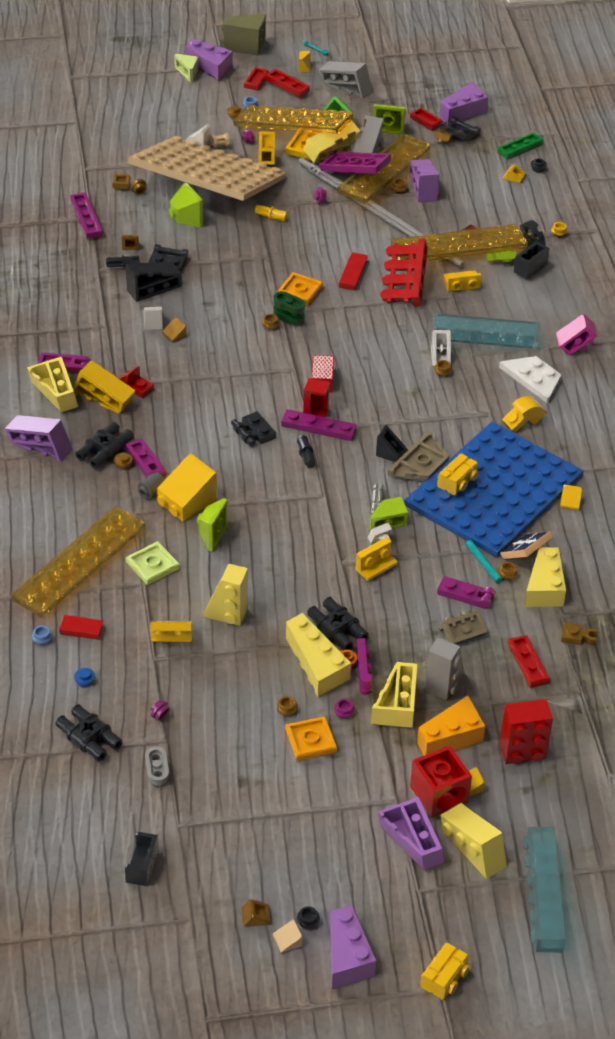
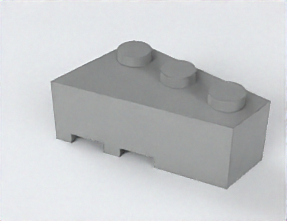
M329 61L319 69L322 83L338 90L341 88L346 90L348 94L358 95L361 99H364L373 91L366 63Z
M365 115L364 127L360 129L362 135L360 139H357L353 152L380 153V148L384 146V138H382L383 118Z
M437 637L428 652L425 692L447 701L451 694H455L458 682L464 675L461 648Z

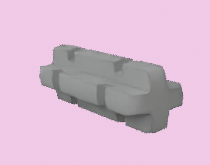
M375 483L373 485L372 514L382 502L383 484Z

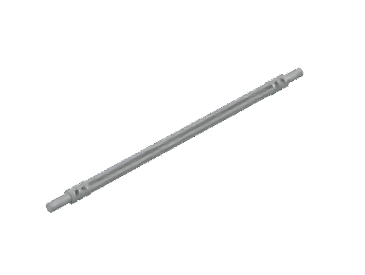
M304 158L299 159L298 162L306 167L309 172L418 242L419 238H425L428 249L441 258L451 261L460 268L464 266V262L455 257L448 249L327 171H321L320 167L316 164L310 163Z

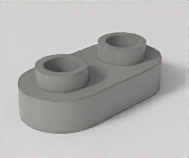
M158 746L149 748L145 753L148 781L153 785H163L169 779L166 751Z

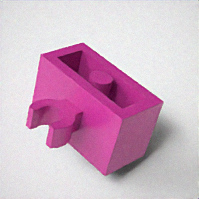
M584 313L556 333L559 347L569 355H572L580 348L587 351L586 344L590 343L594 346L593 339L597 337L595 323Z

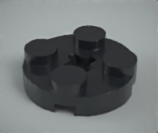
M529 220L520 225L524 238L522 242L525 248L536 241L546 246L544 234L542 231H538L537 227L539 225L534 220Z

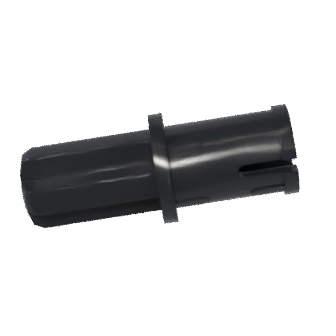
M122 255V257L106 258L107 267L125 268L127 263H140L139 255Z
M299 436L297 438L299 455L303 458L304 464L307 467H311L315 464L313 448L310 446L307 436Z

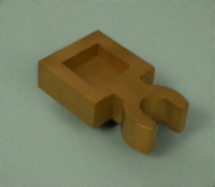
M564 622L561 642L581 645V641H584L589 645H595L597 630L593 628L583 630L584 625Z

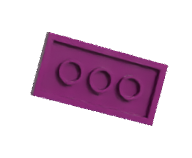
M335 151L320 164V170L327 171L328 173L355 172V174L369 173L370 175H375L392 159L391 154Z

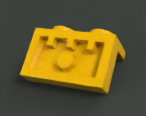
M476 270L443 274V281L448 292L481 288L482 275L477 273Z
M386 537L356 553L355 570L367 581L397 565V560L391 555L392 541Z
M151 621V640L154 642L192 641V621Z

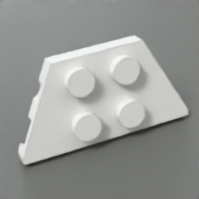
M537 356L501 361L499 364L500 369L546 403L550 401V396L554 393L556 385L561 380V374Z

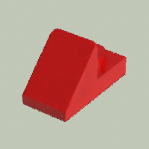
M139 366L125 372L118 378L134 389V394L140 398H144L154 390L153 383L140 377Z

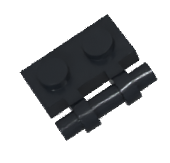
M258 411L242 417V423L238 422L237 419L231 421L233 430L242 436L241 439L251 447L256 444V440L263 444L276 438L275 430Z

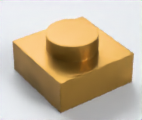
M440 129L436 130L434 137H437V140L442 143L451 141L453 136Z
M114 174L112 188L120 190L129 189L130 174Z

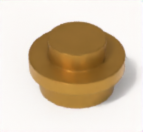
M237 105L229 107L227 109L229 118H240L242 108Z
M402 178L395 179L391 185V188L398 193L406 191L408 187L406 180Z
M135 180L131 185V190L136 194L145 192L147 189L145 180Z
M266 314L262 319V325L267 329H274L279 326V319L275 314Z
M439 360L434 366V371L440 376H446L451 373L452 367L448 361Z
M119 453L114 457V464L121 470L128 469L133 462L132 456L128 453Z
M503 562L498 567V574L503 579H514L517 575V568L511 562Z
M284 696L277 703V711L285 716L293 715L298 708L297 702L291 696Z

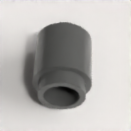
M160 473L150 474L138 484L139 494L143 498L151 499L157 494V488L165 480Z

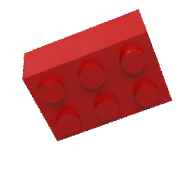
M546 699L505 704L499 742L505 764H518L526 761L546 759L553 722Z

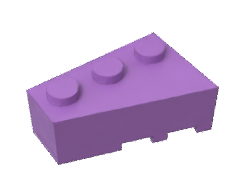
M192 39L186 45V55L198 57V69H203L207 75H213L217 81L233 67V51L197 39Z
M429 159L410 160L409 174L417 201H437V194H440L437 170Z
M419 797L378 811L380 826L423 870L445 863L441 844Z
M352 905L330 911L329 931L332 989L374 977L376 959Z

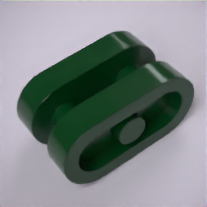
M279 291L274 294L273 314L277 318L292 325H300L305 321V301L285 291Z

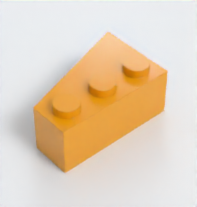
M466 696L419 727L417 744L423 755L451 745L453 750L483 742L485 725L469 696Z

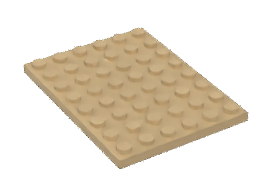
M173 136L157 145L128 157L127 162L128 164L242 201L284 180L286 177V172L281 171L280 168H270L264 163H255L248 158H239L236 154H226L220 149H210V146L207 145L199 146L196 145L195 141L188 140L186 142L179 136Z

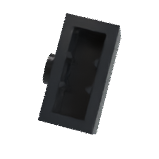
M537 241L515 256L514 273L525 279L530 278L548 264L550 248Z

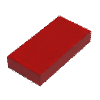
M255 67L244 82V88L258 91L265 82L266 74L269 73V70Z
M421 107L410 113L412 120L431 131L439 128L441 123H443V120Z
M64 615L59 633L99 640L104 623L103 620Z

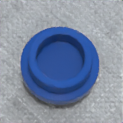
M81 668L75 672L74 679L79 686L88 687L95 680V673L90 668Z

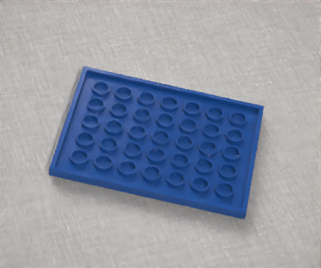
M492 421L404 500V504L464 540H472L478 548L497 558L503 550L509 547L562 496L564 485L572 486L583 475V470ZM462 453L469 459L471 458L478 462L479 474L475 481L471 480L464 491L460 490L454 496L448 493L447 490L438 487V474Z

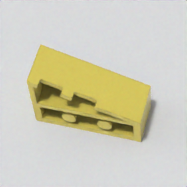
M396 662L384 689L381 690L377 702L372 707L371 724L412 728L417 664Z

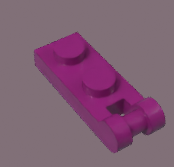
M41 352L38 364L62 357L66 371L79 374L91 360L87 356Z
M143 439L126 444V451L144 473L145 478L155 473H160L163 477L166 476L164 466Z
M444 576L437 589V594L488 609L496 591L492 587L483 588Z
M359 638L356 644L359 692L362 695H369L372 691L371 662H367V659H370V648L366 647L365 638Z

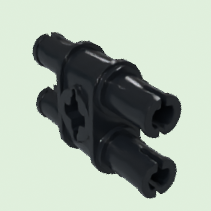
M112 422L106 428L98 430L93 437L88 438L85 445L75 452V456L79 461H84L89 455L95 453L96 455L89 459V463L92 468L97 469L104 462L111 461L118 452H122L125 445L134 439V434L131 430L126 429L121 435L115 437L114 435L120 431V426L118 423Z
M331 596L323 601V607L330 612L328 615H324L316 606H311L307 611V616L316 623L317 628L328 637L330 642H335L342 650H351L353 647V642L345 636L348 633H351L357 639L365 638V641L369 638V633L359 624V619L353 617L345 606H340Z
M80 704L75 705L71 710V715L80 721L79 723H72L64 715L59 716L55 722V725L66 734L69 741L74 742L80 747L82 752H88L98 762L105 759L107 751L97 743L104 741L114 750L119 749L123 744V740L111 731L112 729L109 724H105L98 718L97 714L88 712Z

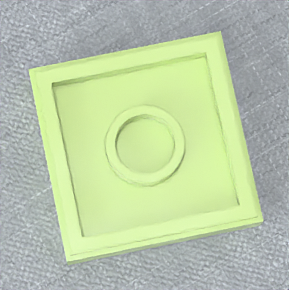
M158 541L125 557L126 563L146 585L180 569V564Z

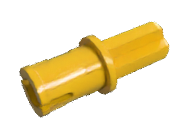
M256 205L255 208L256 214L267 216L269 219L273 218L286 222L288 217L287 211L275 209L273 206L269 208Z

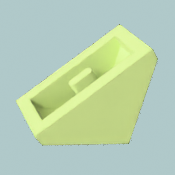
M175 54V68L189 82L194 80L198 71V57Z

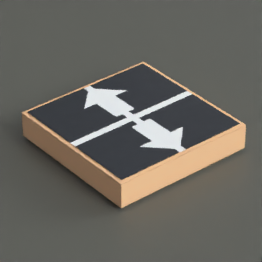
M550 531L525 534L500 554L503 559L528 557L551 540L553 536Z

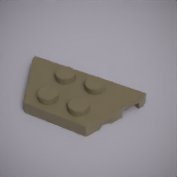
M428 431L388 469V476L426 481L449 460V455L441 448L438 441L435 442L433 440L432 433Z

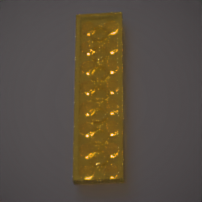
M250 105L233 120L234 126L338 134L354 119V115L346 111L336 112L332 110L321 111L319 109L307 110L306 108L294 109L293 107L281 108L279 106Z
M402 134L380 152L382 154H391L392 160L375 175L354 173L338 186L337 192L360 203H367L410 167V160H418L430 150L431 144L407 134Z
M516 224L391 239L392 246L394 243L411 245V242H415L418 245V239L425 238L428 245L427 261L526 249L528 246V242ZM409 256L398 257V259L407 260Z
M117 506L113 507L12 593V600L43 618L145 529V522Z

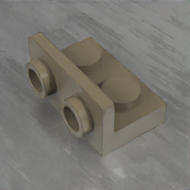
M471 610L464 611L460 614L461 616L456 618L454 616L446 617L438 627L440 631L444 630L448 642L453 644L473 639L488 632L479 610L474 612Z

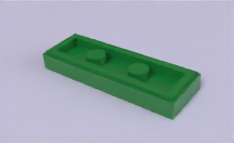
M533 132L498 147L497 153L508 160L543 145L544 140Z

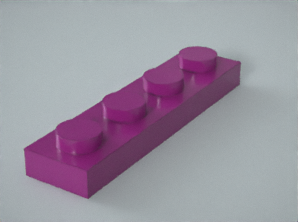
M86 192L70 195V201L86 239L103 236V231Z
M286 409L281 421L282 427L352 441L357 426L354 423Z

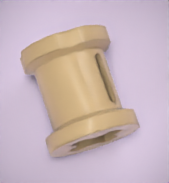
M228 133L219 136L211 135L213 149H217L220 146L230 147Z

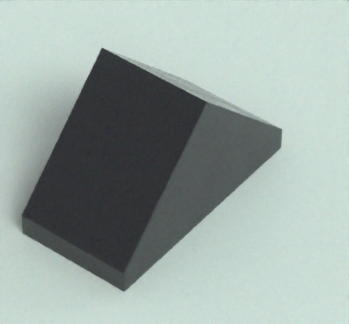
M386 424L377 436L376 456L396 462L408 449Z

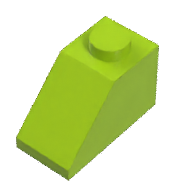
M402 497L385 499L380 503L370 516V531L386 523H389L391 528L407 526L408 511Z

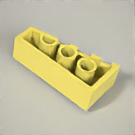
M303 613L286 621V639L295 656L298 657L300 666L305 670L317 697L350 680L351 662Z

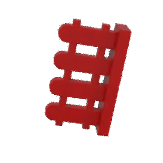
M419 238L418 245L415 242H411V245L394 243V245L388 246L386 253L389 257H392V260H387L384 263L386 271L391 272L390 275H385L382 278L383 284L389 286L388 289L381 291L380 296L382 300L387 301V303L404 300L405 303H409V300H413L415 306H422L428 245L425 238ZM409 256L407 260H397L398 257ZM396 271H407V274H396ZM394 286H406V288L394 289Z

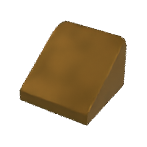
M122 235V250H139V235Z
M175 318L162 331V334L171 342H175L187 336V327L178 318Z
M249 899L242 906L243 926L271 924L269 904Z

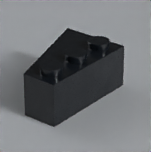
M173 262L127 263V291L138 302L182 287V273Z

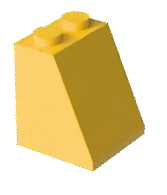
M191 453L157 488V501L162 507L169 510L173 516L183 522L217 500V473Z

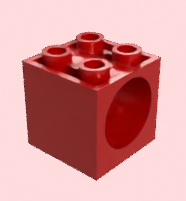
M451 745L412 761L410 787L415 795L419 797L431 818L445 813L460 803L463 805L469 803L472 775Z

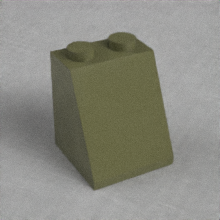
M266 14L227 16L221 27L223 31L221 42L224 44V48L233 52L258 56L266 41Z

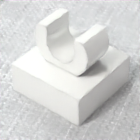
M389 523L371 529L368 535L370 543L378 542L386 537L389 538L392 528Z

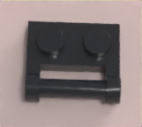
M453 117L451 120L440 125V130L465 141L478 137L481 132V128L466 124L457 117Z
M155 244L148 263L173 262L181 272L188 258L189 250L166 248Z

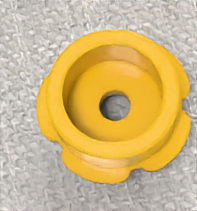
M563 222L554 223L551 229L552 233L557 237H562L568 232L567 226Z

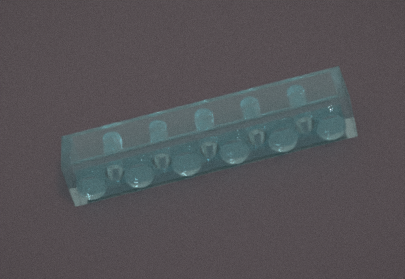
M434 313L433 330H451V342L528 349L537 348L539 322Z
M528 827L527 836H523V849H527L524 863L525 867H529V872L526 873V885L530 886L531 890L528 891L527 897L528 905H532V910L529 911V923L534 926V929H531V943H535L536 952L563 953L566 939L555 827Z

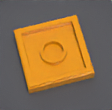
M292 272L277 292H288L303 299L305 305L308 306L322 289L323 282Z
M325 716L285 725V731L296 761L337 753V746Z

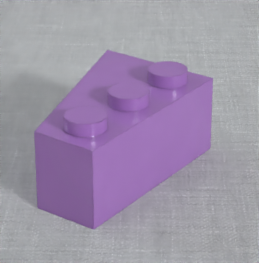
M471 82L441 101L440 118L444 122L451 120L453 117H457L462 121L487 113L489 97Z
M17 415L5 428L12 444L30 451L32 449L38 450L43 456L51 455L56 457L58 462H62L73 449L61 419Z

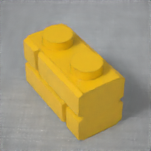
M462 453L459 454L438 474V487L447 490L448 493L454 496L460 490L464 491L471 480L475 481L478 477V462L471 458L469 459Z
M445 943L421 975V988L430 993L432 992L433 995L442 1000L446 998L448 993L452 995L457 989L459 978H465L470 970L468 965L469 955L460 949L457 950L453 945Z

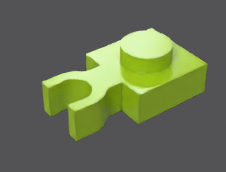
M516 251L486 253L488 261L503 260V262H512L516 256Z

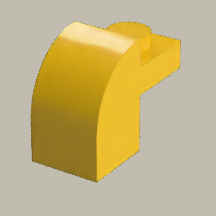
M259 131V163L275 165V132Z
M523 396L512 403L514 408L502 420L516 433L528 420L536 425L548 412L533 397Z

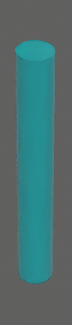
M468 540L465 545L496 583H500L502 577L473 541Z

